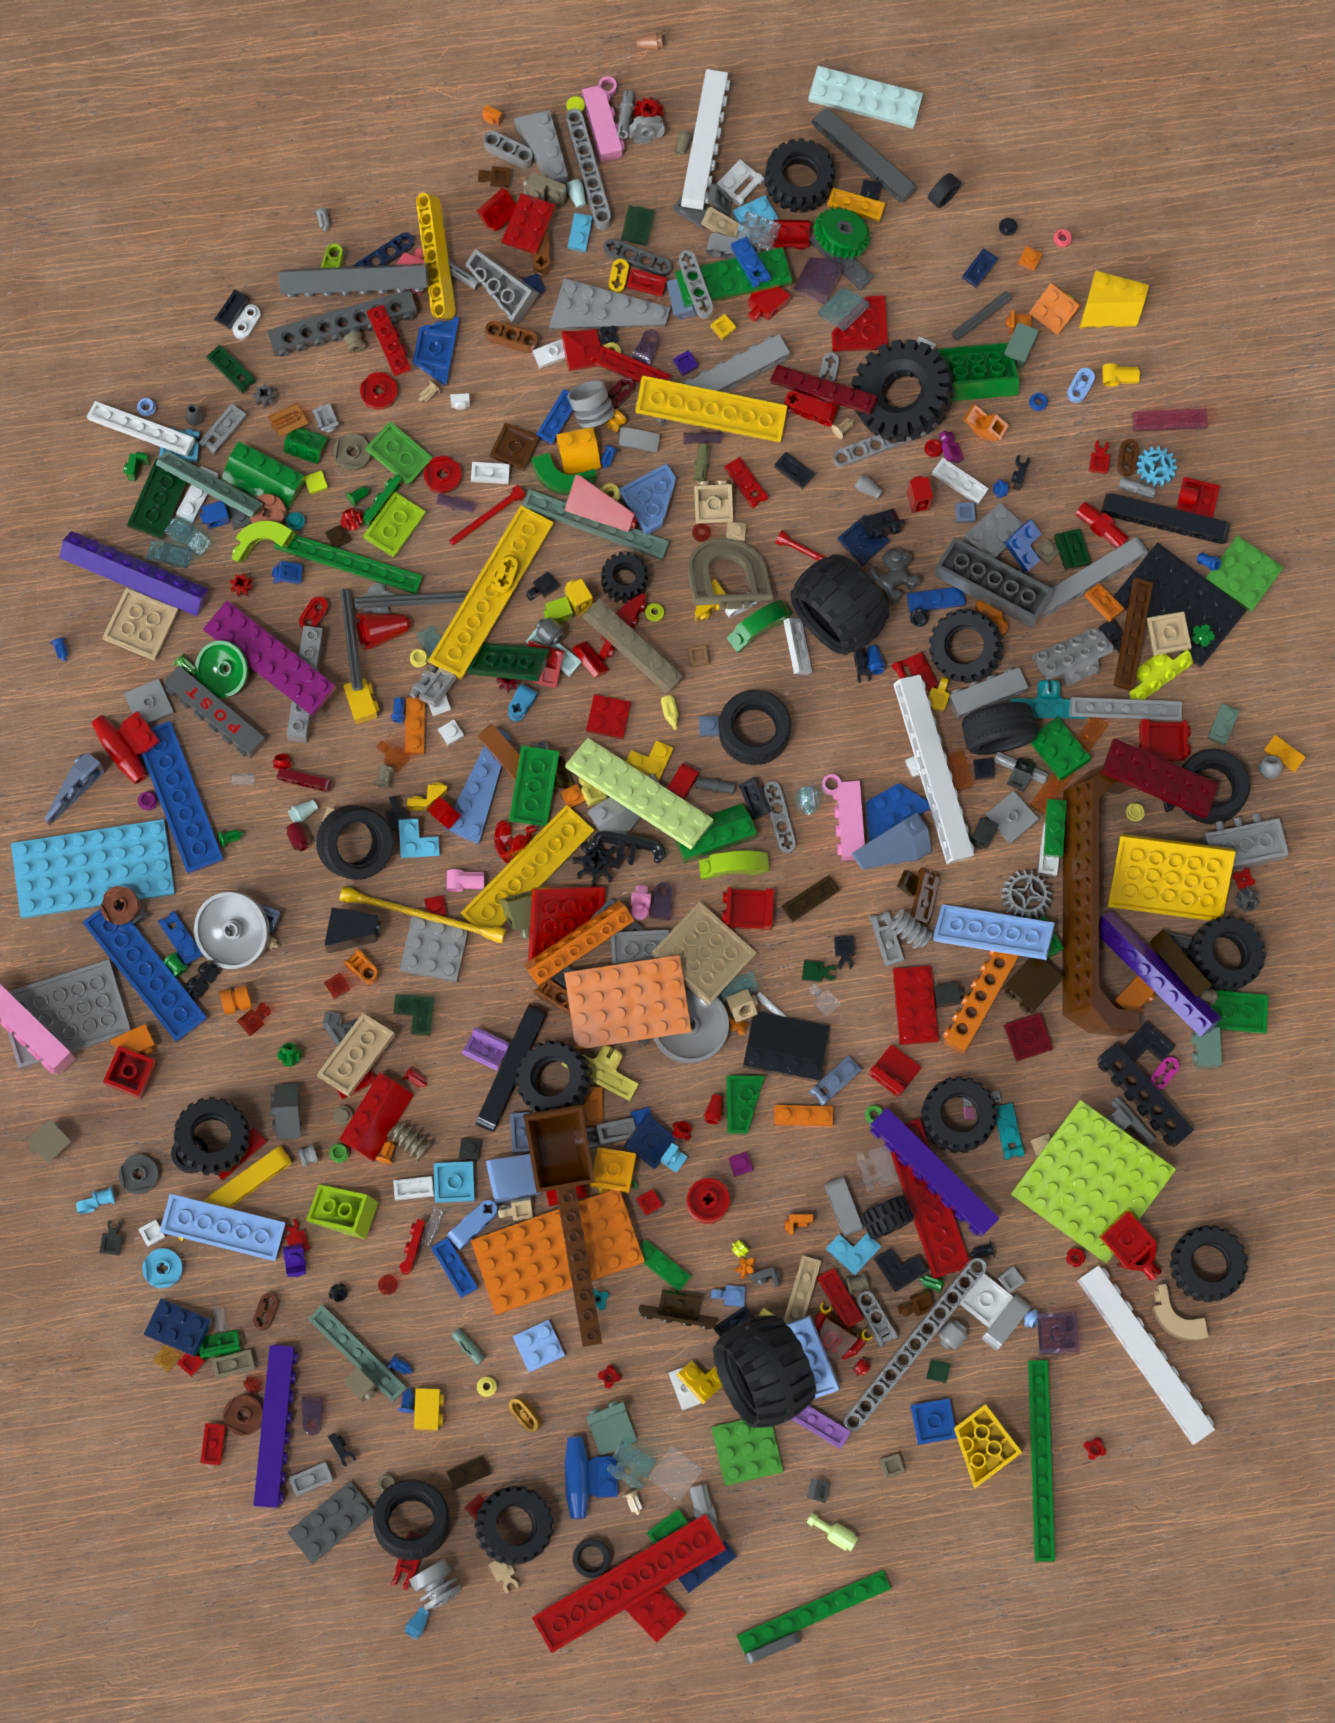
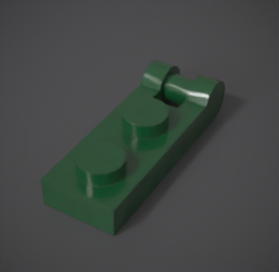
M220 344L206 356L207 360L240 393L243 394L250 384L253 385L256 382L255 378ZM241 376L245 378L242 382L238 380Z

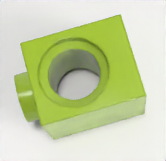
M567 596L545 603V610H543L545 619L551 617L558 623L573 619V612Z

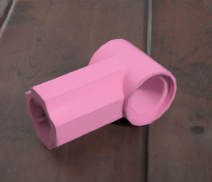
M459 869L447 870L446 890L461 892L464 889H484V872H464Z

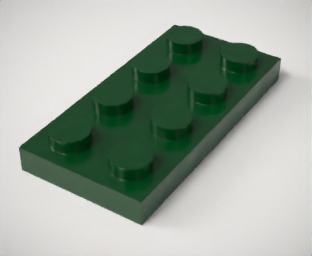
M155 459L127 523V527L163 540L188 482L157 466V459Z
M483 643L467 670L469 675L538 682L551 652L547 648Z

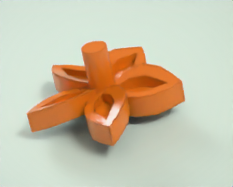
M728 1017L729 1023L732 1024L730 1031L737 1030L738 1034L744 1035L745 1029L749 1024L744 1021L736 1023L734 1019Z
M741 1257V1266L735 1268L734 1271L741 1272L740 1277L742 1280L746 1277L747 1272L749 1274L755 1273L752 1268L755 1264V1259L750 1258L746 1261Z

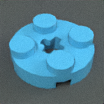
M160 1248L152 1251L143 1262L142 1272L150 1285L159 1289H166L179 1282L183 1272V1265L176 1253L169 1249ZM161 1263H164L166 1267L168 1266V1270L164 1274L157 1271Z

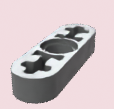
M798 1632L748 1653L744 1655L747 1664L749 1665L801 1642Z

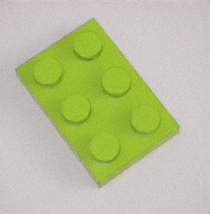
M394 492L363 535V539L395 558L426 515V511Z

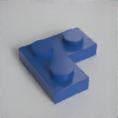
M1032 519L1027 520L1004 541L1008 550L1025 572L1029 571L1040 561L1030 546L1041 535Z

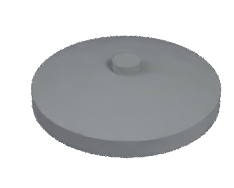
M227 891L210 897L202 904L195 918L194 935L198 948L209 961L222 968L238 969L252 964L263 954L269 940V923L264 910L252 897L241 892Z
M686 986L685 991L692 1032L653 1039L661 1052L670 1059L685 1064H696L712 1058L722 1048L728 1035L729 1019L724 1005L717 997L708 1006Z

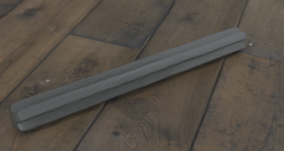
M342 589L340 593L353 691H360L363 689L351 591L350 589Z
M465 591L356 597L354 605L355 608L461 603L467 594Z

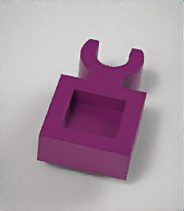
M945 430L941 432L939 437L943 442L941 447L946 461L955 463L963 461L964 458L959 444L954 442L953 432L946 433Z

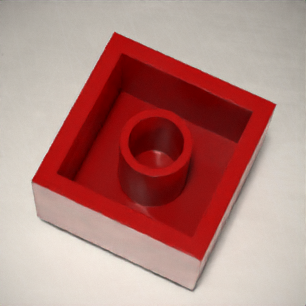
M118 1046L103 1082L108 1087L142 1100L157 1063L154 1059Z

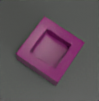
M747 1152L728 1158L734 1177L753 1171Z

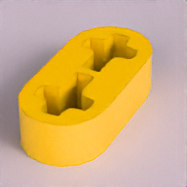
M617 259L613 262L609 278V290L620 294L625 290L629 265L624 259ZM619 265H623L621 274H618ZM617 279H620V280H619V285H620V286H618V288H614V284H616V280H617Z
M505 557L500 564L495 579V587L501 593H506L512 588L518 568V563L513 557ZM512 563V567L509 573H507L505 565ZM504 577H507V584L501 587L500 582L503 581Z

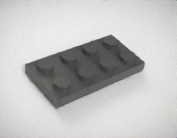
M349 1481L287 1533L313 1564L370 1518L374 1510L353 1483Z

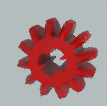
M652 96L649 100L643 97L642 101L638 100L636 102L637 106H634V119L638 116H643L644 118L661 116L663 118L664 113L662 111L664 107L659 105V99L653 101Z

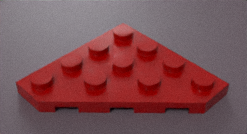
M605 887L532 888L528 961L591 920L590 918L604 905Z

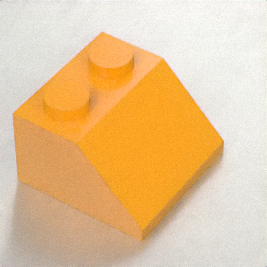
M593 427L556 434V443L564 474L575 475L591 469H601Z

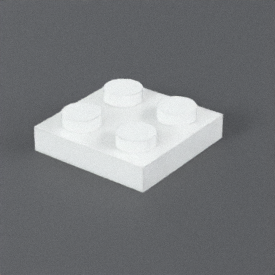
M983 1274L959 1305L987 1328H990L1013 1299V1296L986 1274Z

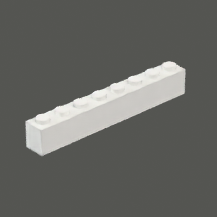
M706 69L682 195V207L703 210L704 203L708 204V192L706 191L707 187H710L713 176L709 175L710 171H714L716 161L712 159L713 155H717L718 144L715 143L716 139H720L721 128L718 127L719 123H723L724 112H721L722 107H726L727 96H724L725 91H729L730 80H727V72Z

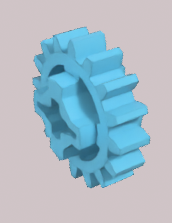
M1160 446L1156 450L1150 447L1149 452L1144 450L1142 455L1139 456V462H1137L1136 466L1139 469L1136 473L1142 474L1140 480L1146 479V485L1151 482L1153 487L1157 483L1163 487L1164 481L1169 484L1170 478H1174V472L1177 470V466H1174L1176 459H1171L1172 453L1166 454V448L1160 451ZM1158 462H1160L1159 467L1155 471H1153L1155 465H1157Z

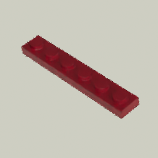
M781 365L776 366L770 379L771 384L869 415L872 414L878 401L876 395Z

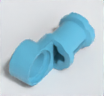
M112 1186L108 1187L107 1190L92 1191L93 1198L77 1202L76 1208L78 1214H84L94 1211L95 1208L102 1204H115Z

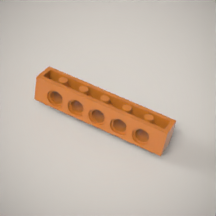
M617 901L525 963L524 967L533 981L539 986L635 920L621 901Z
M990 951L989 955L992 956L990 961H985L979 970L982 972V975L979 979L975 978L970 986L973 991L970 995L966 994L961 1002L964 1007L961 1012L957 1010L952 1018V1021L955 1023L952 1028L947 1027L942 1036L946 1038L943 1044L961 1054L965 1053L1019 955ZM1000 960L1003 963V968L995 967L994 961ZM988 976L992 977L994 979V984H987L984 978ZM982 993L985 996V1000L978 1001L975 994ZM966 1010H974L976 1016L973 1018L968 1017ZM964 1026L967 1033H958L957 1027Z

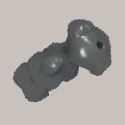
M896 547L889 549L882 556L884 565L889 569L888 573L879 575L875 566L869 570L871 578L877 581L880 588L885 591L892 605L900 601L903 595L900 590H894L895 587L903 584L910 591H913L922 581L918 575L910 576L906 573L905 567L911 562L912 556L909 552L902 551Z

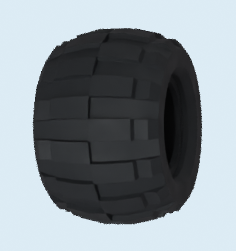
M832 554L828 558L824 557L813 563L800 575L794 584V589L790 593L792 606L806 628L823 645L833 652L842 655H848L867 646L880 634L890 615L887 600L871 577L855 562L838 554Z

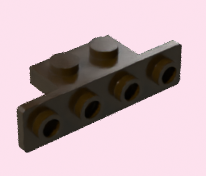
M662 1290L659 1308L639 1305L638 1315L645 1319L657 1318L667 1323L673 1321L681 1322L685 1326L698 1325L703 1329L716 1328L717 1318L698 1315L701 1296Z

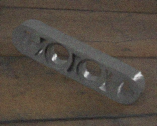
M608 239L604 243V254L609 258L615 260L624 259L630 266L662 277H666L671 273L672 265L666 258L615 239ZM614 245L615 249L612 252L609 251V247ZM632 251L634 256L631 259H627L624 257V253ZM644 257L650 258L651 263L649 265H643L641 263V259ZM663 264L666 265V269L661 271L660 267H662Z

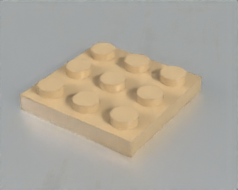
M126 588L102 638L107 642L155 661L179 611L177 608Z

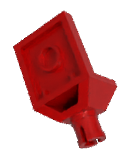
M1126 1210L1099 1236L1101 1241L1120 1261L1117 1264L1119 1268L1142 1271L1149 1281L1157 1277L1156 1273L1159 1275L1162 1272L1153 1262L1156 1258L1157 1242L1129 1210Z

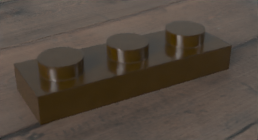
M830 875L782 905L781 908L793 923L839 893L840 889Z

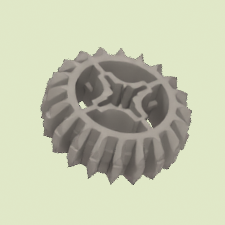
M1026 870L1022 871V876L1018 871L1015 872V877L1010 875L1008 877L1009 881L1004 882L1006 887L1001 889V892L1004 893L1001 895V899L1007 900L1002 905L1003 907L1009 906L1006 912L1010 913L1013 911V916L1018 914L1020 917L1024 918L1026 916L1031 919L1032 915L1035 920L1039 918L1038 914L1043 916L1045 914L1044 910H1049L1050 908L1048 904L1052 903V899L1049 897L1053 894L1052 891H1047L1051 885H1044L1047 879L1043 878L1040 880V873L1036 877L1033 876V870L1030 871L1029 875H1027ZM1020 882H1027L1025 888L1012 889ZM1033 884L1038 887L1041 895L1033 890ZM1028 889L1029 898L1025 903L1024 893ZM1012 895L1020 901L1021 907L1013 901ZM1041 902L1036 908L1027 909L1029 903Z

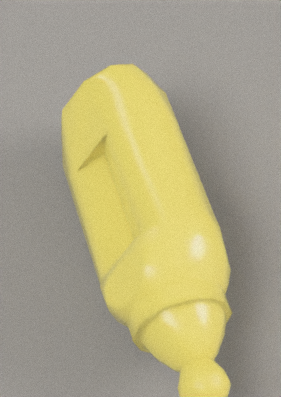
M672 695L664 696L661 698L664 717L673 726V730H677L676 725L679 713L675 699Z

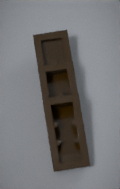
M1165 929L1150 941L1160 956L1197 998L1212 986V983L1202 974L1200 969Z

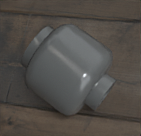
M551 617L545 620L541 619L535 627L537 628V638L549 646L557 645L564 636L563 626Z

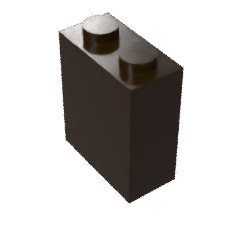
M1030 957L1003 988L1004 994L1011 1000L1015 999L1024 1012L1033 1014L1062 982L1064 976L1045 960Z

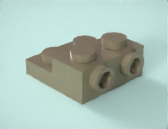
M534 172L531 173L530 177H526L523 184L525 188L523 194L543 201L548 200L556 206H564L566 202L565 184Z

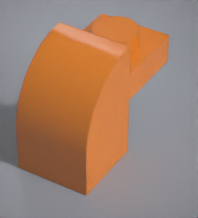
M976 404L970 406L962 419L972 428L971 432L988 441H1000L1009 427L997 414L987 415Z

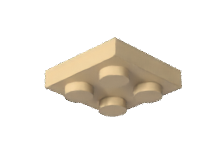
M1184 612L1146 619L1153 656L1191 650L1192 647Z

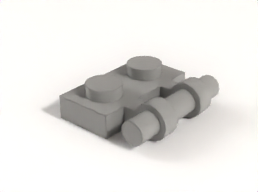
M430 665L421 674L422 677L418 683L415 682L412 686V691L409 695L412 698H416L420 694L419 698L421 701L436 707L457 678L455 674L440 668L435 673L436 668Z

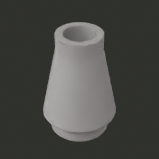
M861 474L854 485L857 491L876 499L883 491L868 475L864 476Z

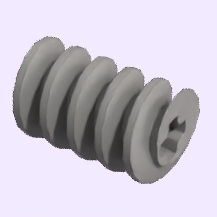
M904 909L896 913L889 926L890 930H893L895 927L897 928L895 930L896 935L902 932L901 939L908 937L907 944L913 941V949L918 946L920 948L924 947L932 937V932L927 931L926 927L921 926L920 922H915V918L910 917V914L904 912Z

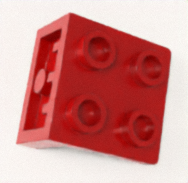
M890 1045L877 1063L869 1070L868 1075L899 1098L921 1070V1066L895 1046Z

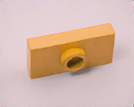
M1274 735L1263 750L1269 756L1278 757L1282 761L1283 766L1293 773L1306 758L1276 735Z

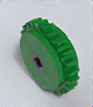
M831 207L830 210L825 209L823 213L819 214L813 226L815 230L813 235L817 236L815 240L819 241V246L823 247L824 251L829 252L830 255H835L837 258L844 257V259H847V257L853 259L854 256L859 257L861 253L863 254L871 239L869 235L871 232L867 230L869 226L865 225V220L861 219L859 214L857 215L854 211L847 210V208L840 209V207H837V209Z

